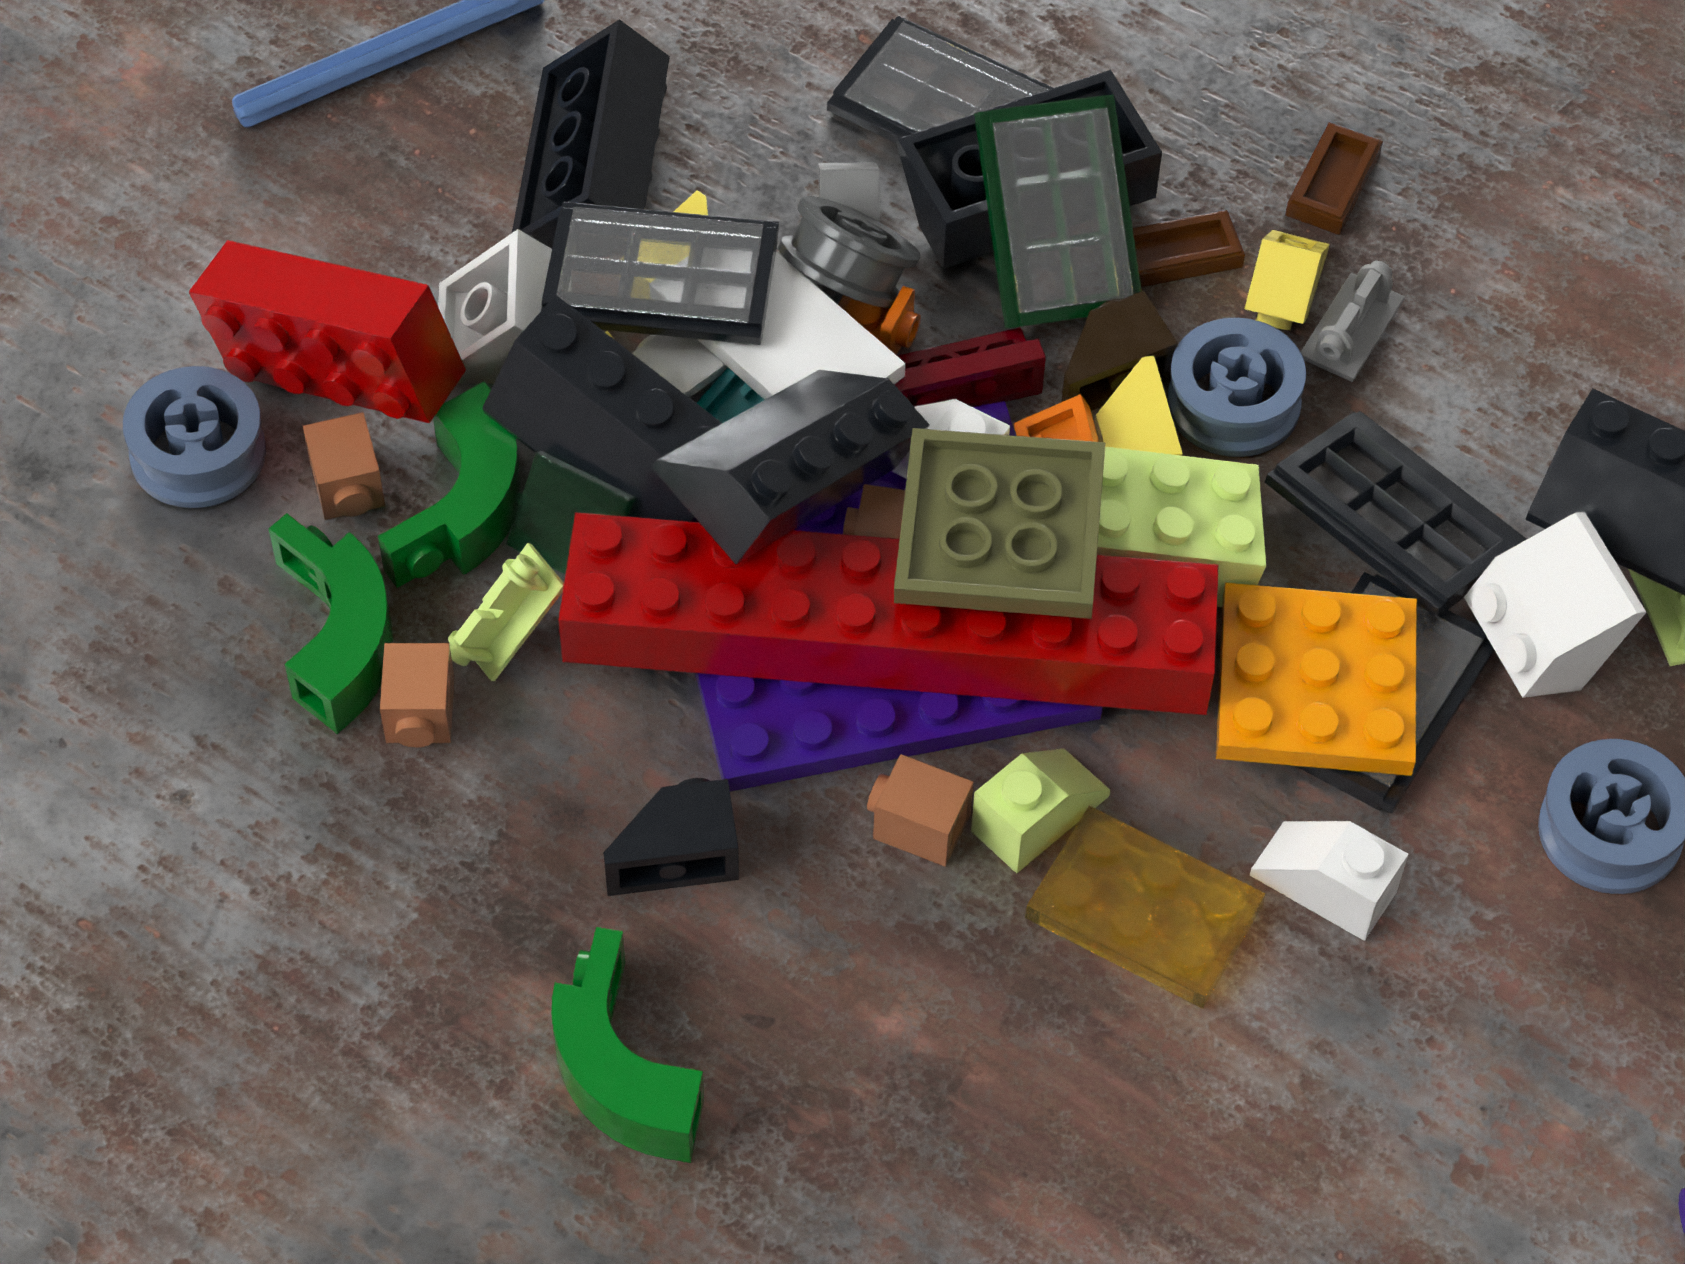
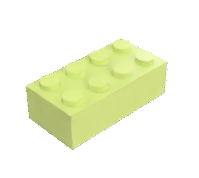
M1105 447L1097 555L1219 565L1217 607H1222L1225 583L1258 585L1266 568L1259 466L1256 464Z

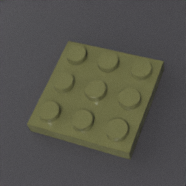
M912 428L894 584V603L1092 619L1106 443Z

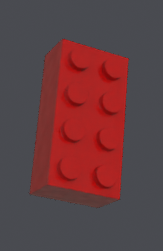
M227 240L189 290V294L202 317V324L213 338L223 358L225 368L229 373L244 382L257 381L281 387L293 394L306 393L330 399L342 406L355 405L380 411L392 418L400 419L404 417L430 424L466 371L431 289L427 284Z

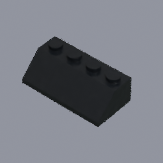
M620 19L543 67L512 233L519 229L551 249L553 247L560 207H562L563 202L645 209L648 187L653 176L651 169L655 144L660 134L659 120L662 101L667 90L666 77L670 56ZM579 236L575 256L602 258L622 245H627V241Z
M1111 69L984 110L990 111L1114 94L1129 206L1156 198L1162 151ZM974 114L897 138V148L919 227L943 269L994 252ZM1084 121L1054 124L1053 129L1060 173L1091 169ZM1042 126L1010 130L1017 179L1048 175ZM1093 182L1062 186L1067 227L1098 217ZM1044 188L1019 192L1026 241L1055 232L1056 224L1051 189Z
M555 295L514 341L482 407L483 412L614 516L699 522L652 469V466L659 458L722 423L559 296Z
M819 369L659 458L652 466V469L732 561L738 564L861 490L864 484L869 485L894 470L910 451L912 428L927 429L930 424L889 378Z
M1592 388L1566 430L1530 506L1526 520L1547 529L1574 513L1585 512L1617 564L1685 596V431Z

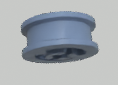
M1223 318L1196 327L1179 342L1172 357L1171 382L1168 389L1167 402L1175 427L1188 441L1205 451L1217 455L1246 457L1267 452L1283 443L1291 435L1298 423L1301 412V396L1305 387L1306 366L1300 350L1287 335L1275 327L1257 320ZM1210 373L1208 391H1204L1199 387L1197 381ZM1267 383L1272 386L1275 394L1262 402L1264 384Z
M189 366L169 370L143 384L134 393L126 406L123 416V434L129 450V460L133 475L138 484L149 495L161 502L184 508H202L221 504L245 491L261 472L266 457V443L261 427L259 404L252 390L241 379L229 372L205 366ZM220 421L229 424L235 429V433L225 444L223 442ZM165 430L170 453L162 451L154 445L157 438Z
M1602 739L1573 749L1560 760L1553 770L1547 786L1546 796L1540 809L1538 821L1539 836L1548 858L1560 872L1575 883L1602 893H1633L1657 884L1675 867L1685 841L1684 775L1671 760L1657 750L1630 740ZM1580 802L1586 806L1581 824L1572 810L1571 803ZM1650 809L1658 821L1660 828L1658 831L1651 830L1645 825Z

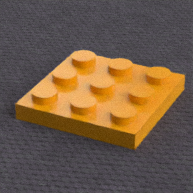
M1225 583L1222 601L1216 759L1412 776L1416 763L1417 599Z

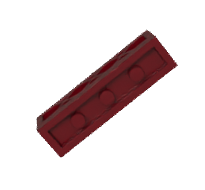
M1021 327L897 355L905 363V376L894 385L914 407L957 399L971 407L1038 395L1042 394L1045 353L1038 338L1026 341Z

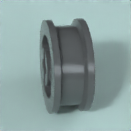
M802 197L797 207L802 219L793 236H784L778 246L780 254L795 268L832 290L870 305L891 308L899 293L896 285L904 269L915 267L921 255L916 247L889 227L852 208L820 197Z

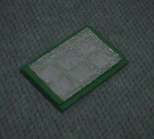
M1114 94L974 113L1005 329L1088 317L1091 310L1098 308L1108 300L1114 298L1123 299L1142 292Z

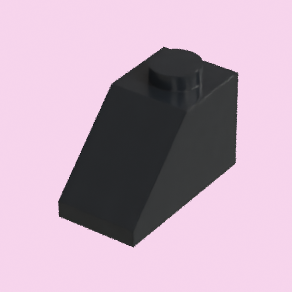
M691 778L680 782L678 785L661 787L603 852L608 896L739 880L738 842L728 779L710 781L705 778Z

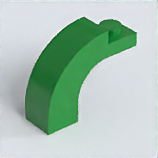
M485 381L443 403L433 418L437 447L459 473L458 479L450 492L436 504L378 536L384 572L396 588L414 578H423L432 574L441 563L448 559L454 562L463 575L467 574L485 561L499 547L514 523L521 497L517 442L513 435L483 412L482 407L491 391Z
M286 513L268 528L276 564L317 595L330 608L328 619L321 631L284 664L292 699L332 731L339 734L368 706L382 684L384 643H393L392 623L386 589L377 563L366 547L353 534L347 533L333 546L328 537L317 527L310 525L305 528Z
M596 927L591 950H580L578 953L573 975V985L554 983L551 1016L557 1062L563 1082L576 1106L585 1117L613 1140L647 1155L691 1163L704 1104L703 1071L646 1060L630 1051L618 1039L612 1029L611 1021L625 967L623 931Z

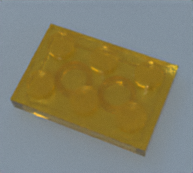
M1088 806L1028 902L1025 918L1203 1009L1260 912L1266 893Z

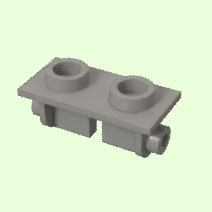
M1373 261L1371 264L1362 266L1357 275L1350 273L1301 350L1305 361L1351 382L1354 381L1405 296L1391 290L1393 285L1391 278L1392 270L1386 263Z

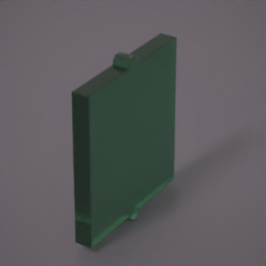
M543 451L537 452L524 491L518 493L515 497L519 507L506 545L521 552L526 544L530 543L551 568L566 574L575 512L628 517L635 497Z

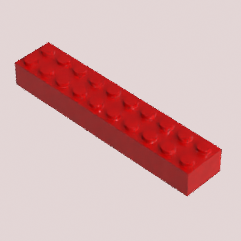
M575 512L558 619L562 662L1207 715L1215 673L1219 565L1097 555L1092 619L894 603V584L900 539L793 530L740 563L735 564L699 522Z

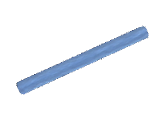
M461 0L237 94L232 99L234 113L243 127L250 128L536 7L545 0Z

